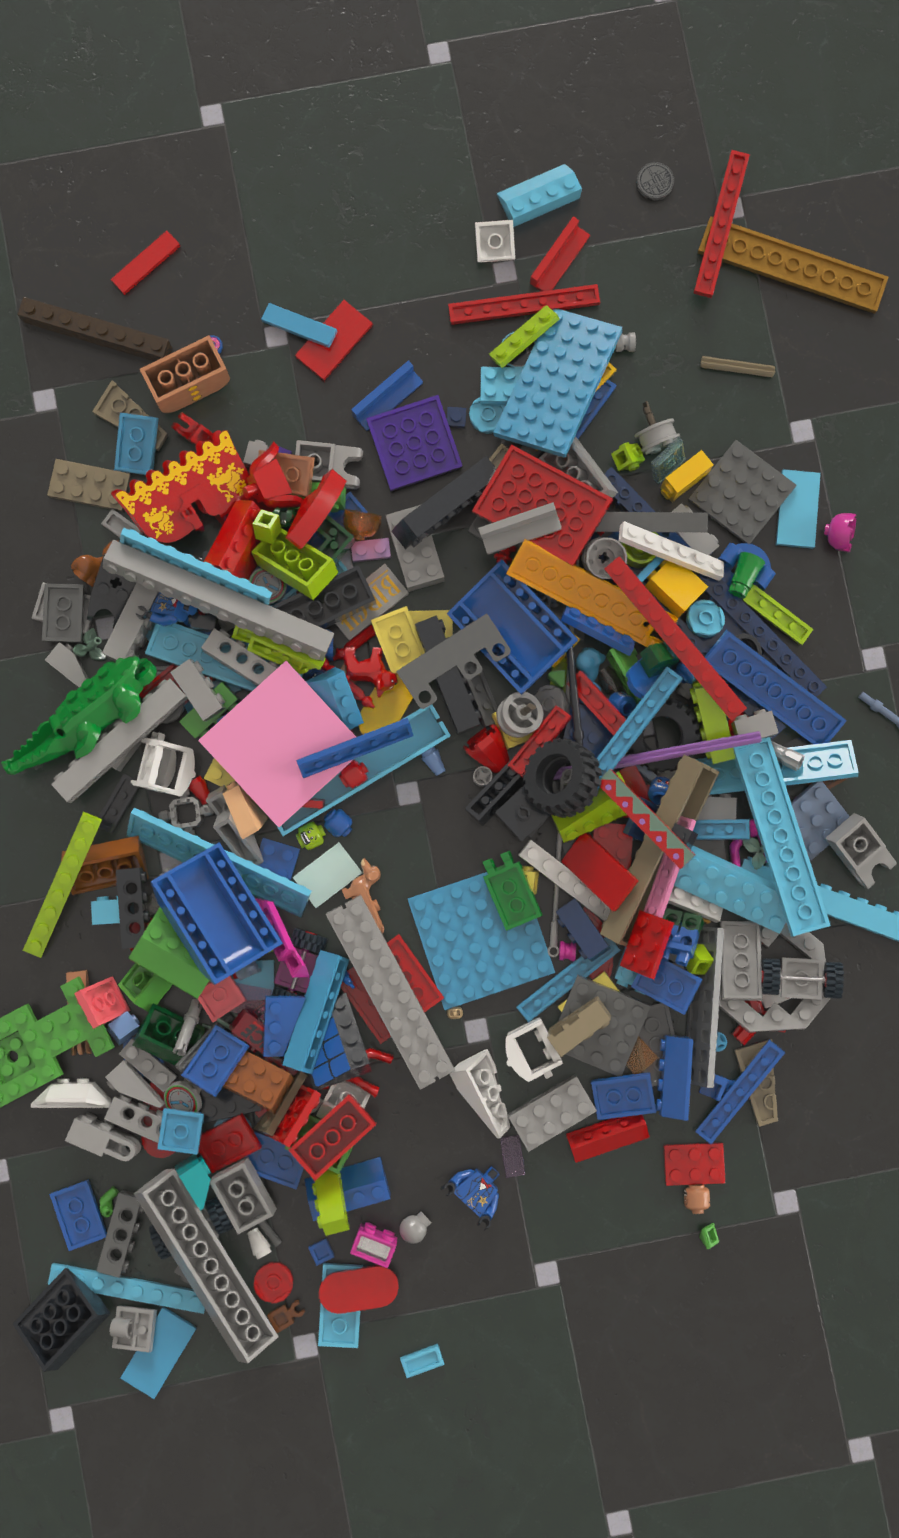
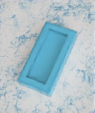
M438 1344L400 1357L406 1378L444 1365Z

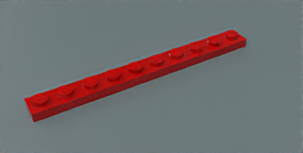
M620 556L604 568L607 574L731 721L747 709Z

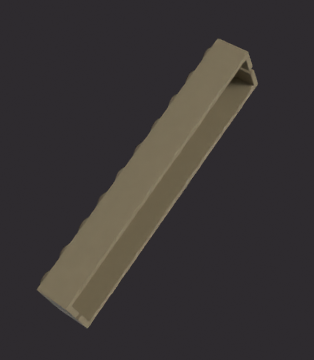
M683 755L682 759L678 762L674 777L670 779L667 792L661 798L659 809L655 814L671 830L674 824L678 823L680 816L697 821L718 777L719 771ZM646 834L640 849L635 854L632 866L628 869L639 881L616 912L610 909L608 918L604 921L600 932L606 938L624 946L628 944L639 910L644 911L664 854Z

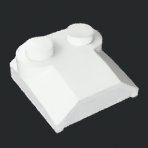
M513 220L475 223L478 262L515 260Z

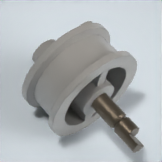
M648 401L644 402L643 412L646 415L649 427L639 431L634 436L639 438L642 446L641 451L646 453V455H652L661 451L660 447L662 446L670 447L677 444L678 438L681 436L679 433L676 434L674 429V418L656 423Z
M519 692L511 694L498 706L496 713L498 725L504 733L514 738H522L529 735L542 723L543 708L541 703L535 696L524 692L522 695Z

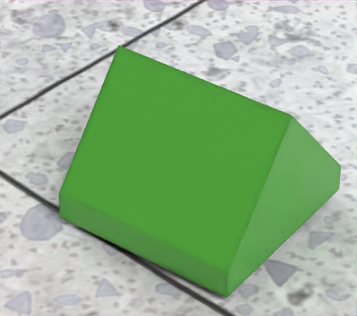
M565 670L551 671L547 678L562 689L565 685Z

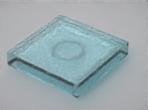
M680 437L676 438L651 462L653 478L658 484L686 460L684 441Z

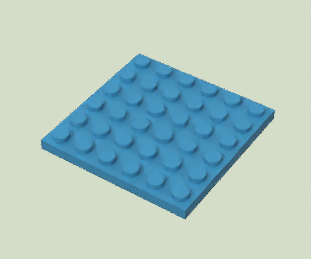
M487 872L408 898L436 986L444 996V999L441 1000L444 1010L555 973L537 918L510 930H505L483 876L488 875Z

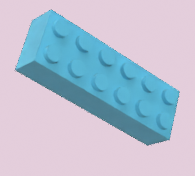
M692 846L691 851L695 856L682 869H679L674 886L772 931L781 933L786 919L774 882Z

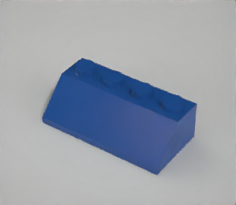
M664 1035V1039L660 1040V1051H663L662 1059H659L658 1066L659 1071L662 1072L661 1079H658L657 1082L660 1099L656 1100V1111H659V1115L662 1117L688 1121L693 1039L688 1036Z
M381 1157L349 1165L341 1169L340 1174L346 1211L391 1198ZM312 1177L304 1179L313 1221H316L320 1213L316 1211L314 1203L317 1195H314L312 1183H315V1180Z

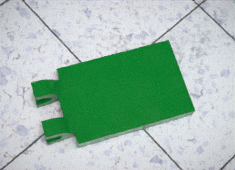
M511 851L500 854L504 865L497 868L493 858L483 862L488 873L483 878L506 931L543 916L520 861L514 863Z

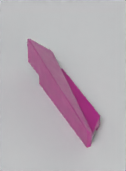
M255 898L283 943L273 949L278 961H285L292 978L309 977L306 965L294 948L273 901Z

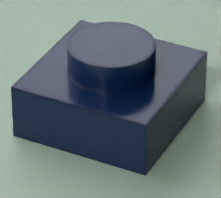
M447 407L449 428L465 429L466 408Z

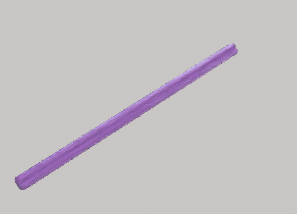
M757 731L626 755L614 769L683 757V755L689 756L760 743L762 741L761 733ZM572 766L561 767L556 772L553 780L560 779L562 772L566 768H572Z

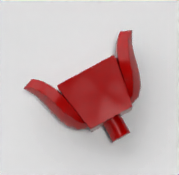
M273 441L271 446L252 462L249 469L250 476L246 478L248 485L242 488L245 498L254 496L257 503H264L269 508H300L303 499L296 495H290L293 492L277 458L274 459L278 453L279 446Z

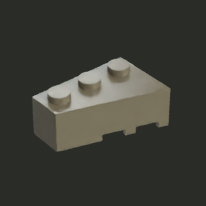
M596 996L551 1026L548 1030L547 1039L559 1056L562 1057L580 1042L590 1038L596 1030H601L608 1026L611 1014L599 997Z

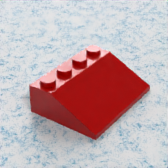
M235 501L204 562L212 564L215 568L227 570L232 575L247 580L250 579L257 566L251 552L261 542V540L255 538L252 524L261 509L253 501Z

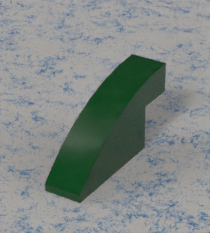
M665 642L649 645L640 653L643 659L639 661L649 678L662 674L666 667L675 670L676 665L680 662L679 658Z

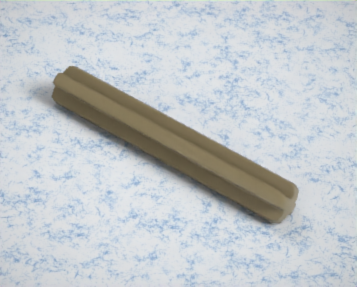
M703 356L700 361V367L766 377H773L775 374V366L706 356Z

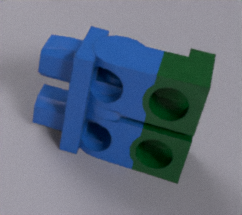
M666 908L663 919L674 922L661 961L668 962L670 954L677 955L676 964L687 966L690 958L693 959L698 938L704 926L703 916L687 912L683 915L682 911Z

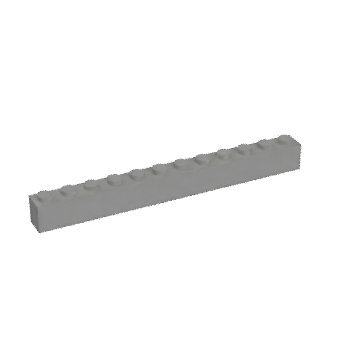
M116 540L112 541L103 558V568L111 574H118L130 582H137L149 590H156L166 597L175 598L184 605H191L203 613L217 616L222 621H229L239 628L253 631L258 636L272 639L273 642L286 645L296 652L305 653L312 659L323 661L332 642L333 632Z

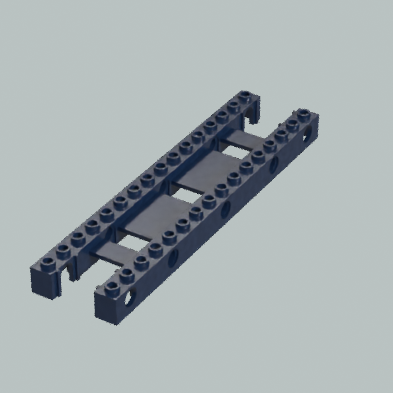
M612 467L604 473L618 492L614 496L616 510L619 509L621 512H655ZM594 532L590 540L600 536ZM612 532L607 538L619 541V532ZM657 532L659 536L691 548L676 532ZM604 552L603 555L598 556V559H601V562L602 560H606ZM627 564L636 576L645 568L636 569ZM658 566L655 570L658 572L661 568ZM692 571L708 586L703 592L708 597L707 600L714 602L715 605L720 607L725 616V624L721 631L710 638L695 635L688 628L687 622L684 623L678 618L676 624L704 657L726 629L734 636L743 633L750 634L760 643L762 657L817 697L827 688L741 598L729 593V586L722 579L717 581ZM612 578L609 579L615 586H617V584L612 580ZM646 578L642 584L645 586L649 580ZM653 595V597L658 601V603L663 607L665 611L672 613ZM721 676L747 707L741 714H746L750 717L754 716V712L765 709ZM774 716L779 734L786 726L782 723L783 721ZM778 734L770 737V739L773 740Z

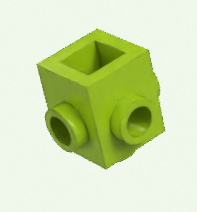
M624 443L619 446V449L611 453L618 471H634L640 467V463L645 461L638 443Z

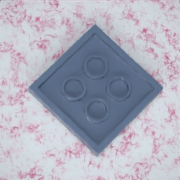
M823 781L813 782L791 801L809 860H813L829 845L825 838L850 816Z

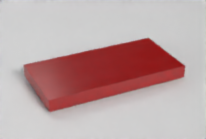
M345 300L339 304L323 323L337 329V334L330 348L308 340L295 355V358L323 381L327 379L373 326L371 321Z
M588 832L578 837L561 861L601 901L615 912L639 881Z

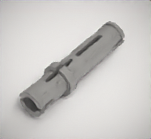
M198 999L191 1000L189 1010L184 1015V1023L173 1049V1052H177L179 1056L186 1054L195 1025L199 1023L202 1005L201 1003L199 1004Z

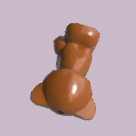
M112 541L104 547L102 557L82 555L71 564L73 573L91 587L94 585L103 555L108 551Z

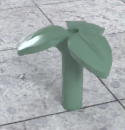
M94 628L89 629L83 636V641L86 645H75L73 649L74 654L84 657L88 651L91 659H106V656L102 653L103 650L97 648L101 644L102 639L97 637Z
M757 839L742 840L745 848L749 852L755 853L752 858L754 869L761 868L766 861L763 855V847H760Z

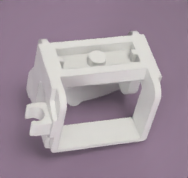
M152 732L151 738L141 740L146 745L137 781L131 780L130 783L134 786L156 792L182 796L188 789L192 778L196 776L193 749L165 742V734ZM176 751L183 752L175 789H170L167 787L170 785L176 770Z
M540 1017L508 1032L506 1036L507 1065L511 1066L520 1077L528 1082L543 1074L546 1079L552 1077L551 1070L563 1064L559 1054L547 1039L548 1032ZM537 1028L534 1033L539 1042L543 1041L546 1047L543 1051L547 1059L552 1060L531 1070L515 1038Z

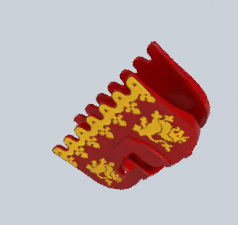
M220 430L215 431L212 434L213 443L210 441H198L195 445L196 453L194 451H181L179 453L180 463L165 460L162 464L163 473L157 470H148L145 475L146 483L136 479L129 482V493L120 489L111 492L113 498L125 510L140 532L159 542H175L192 530L199 531L200 533L205 531L191 503L195 502L202 513L214 516L223 526L227 519L226 515L230 513L235 501L247 499L243 495L242 488L248 485L246 478L250 475L238 455L227 430L222 432Z

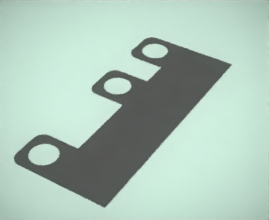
M486 613L396 672L421 709H425L437 700V696L428 684L429 682L456 665L464 678L470 680L482 672V666L474 655L476 652L485 647L492 659L498 662L508 656L511 650ZM500 643L505 647L503 655H494L492 648L495 644ZM467 662H474L477 670L473 674H467L464 670V665ZM428 691L431 694V700L428 703L420 702V692Z

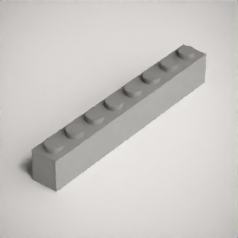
M171 679L163 680L153 694L149 693L143 698L140 713L136 718L126 724L121 719L113 725V730L109 733L105 732L99 737V742L89 754L80 759L73 760L66 772H60L55 776V781L51 785L67 802L72 803L188 699Z

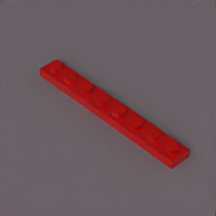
M731 150L694 294L709 298L713 296L750 154Z
M598 284L452 303L448 304L450 323L453 325L536 314L546 305L552 310L600 305Z

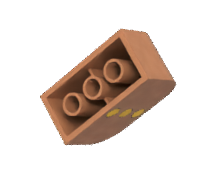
M210 335L140 369L157 405L163 413L182 409L220 390L230 381L227 369Z

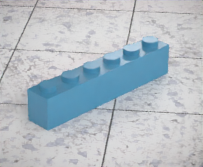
M320 950L313 974L310 977L307 992L304 995L306 998L291 1035L282 1065L301 1072L313 1073L350 959Z

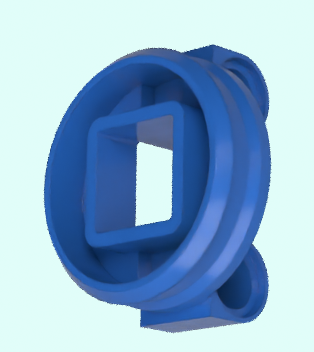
M729 543L718 558L724 561L722 580L730 587L734 575L731 570L737 563L740 553H752L765 561V565L753 583L764 591L776 574L771 569L766 553L753 544L740 543L735 545Z

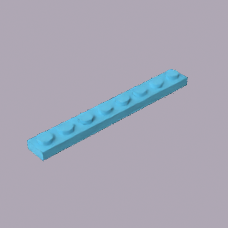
M58 1263L51 1265L48 1284L64 1268H68L96 1294L202 1314L205 1312L203 1304L194 1290L190 1288L122 1275L118 1278L96 1272L95 1270Z

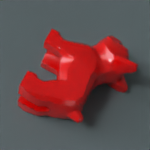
M373 647L371 657L360 662L357 661L354 655L356 652L355 648H346L344 665L346 667L347 680L372 682L376 687L378 698L381 697L384 691L393 689L398 683L396 674L387 671L382 662V648Z

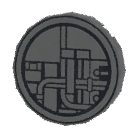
M652 162L641 168L637 176L636 185L643 197L658 201L670 194L674 185V176L668 166Z

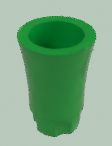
M741 552L728 590L729 593L738 598H746L756 577L765 565V561L755 554Z

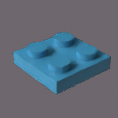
M164 1108L158 1149L198 1154L204 1113Z

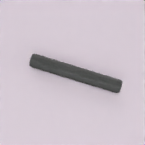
M227 1013L220 1019L229 1024L233 1020V1016ZM217 1021L176 1064V1068L180 1072H184L214 1026L217 1025L222 1029H225V1026Z

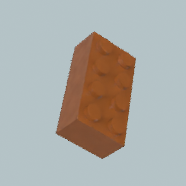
M246 1051L223 1087L275 1114L294 1078L287 1071Z

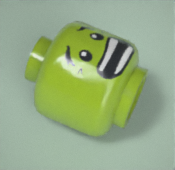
M312 821L299 827L296 837L302 848L305 847L307 850H311L323 844V836L326 834L322 825L317 826Z

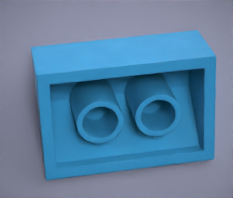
M334 667L305 681L349 730L364 723L343 670Z

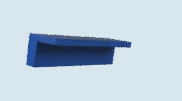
M408 360L351 409L352 416L366 431H369L366 418L393 410L423 384L422 379L414 372V367Z

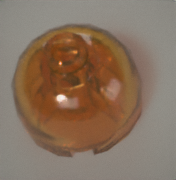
M345 509L343 525L355 539L364 541L365 537H372L378 532L382 516L369 512Z

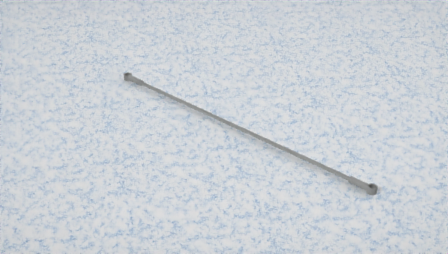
M580 557L575 564L577 566H579ZM569 625V629L574 633V627ZM568 668L566 677V697L568 700V706L566 711L567 713H569L570 709V687L567 685V683L569 682ZM560 782V791H562L565 785ZM558 832L556 859L561 863L562 838ZM556 884L554 886L550 946L548 947V954L551 957H556L559 954V948L557 947L559 922L556 919L558 918L556 911L558 910L559 886ZM553 947L557 949L554 955L550 954V949Z

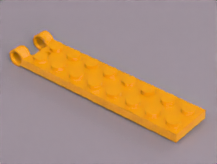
M524 539L507 570V575L571 608L578 609L588 617H594L599 623L613 627L615 631L622 635L630 636L634 641L646 647L662 642L660 639L650 636L654 628L650 624L644 626V622L648 621L619 587L592 575L577 565H569L537 544ZM667 612L676 623L678 618L672 613Z

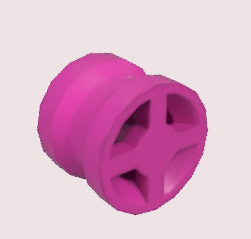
M560 941L559 960L569 959L570 961H575L576 943L573 944L571 942L568 944Z

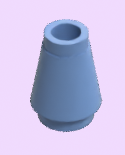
M434 746L421 753V759L436 776L446 770L439 751Z

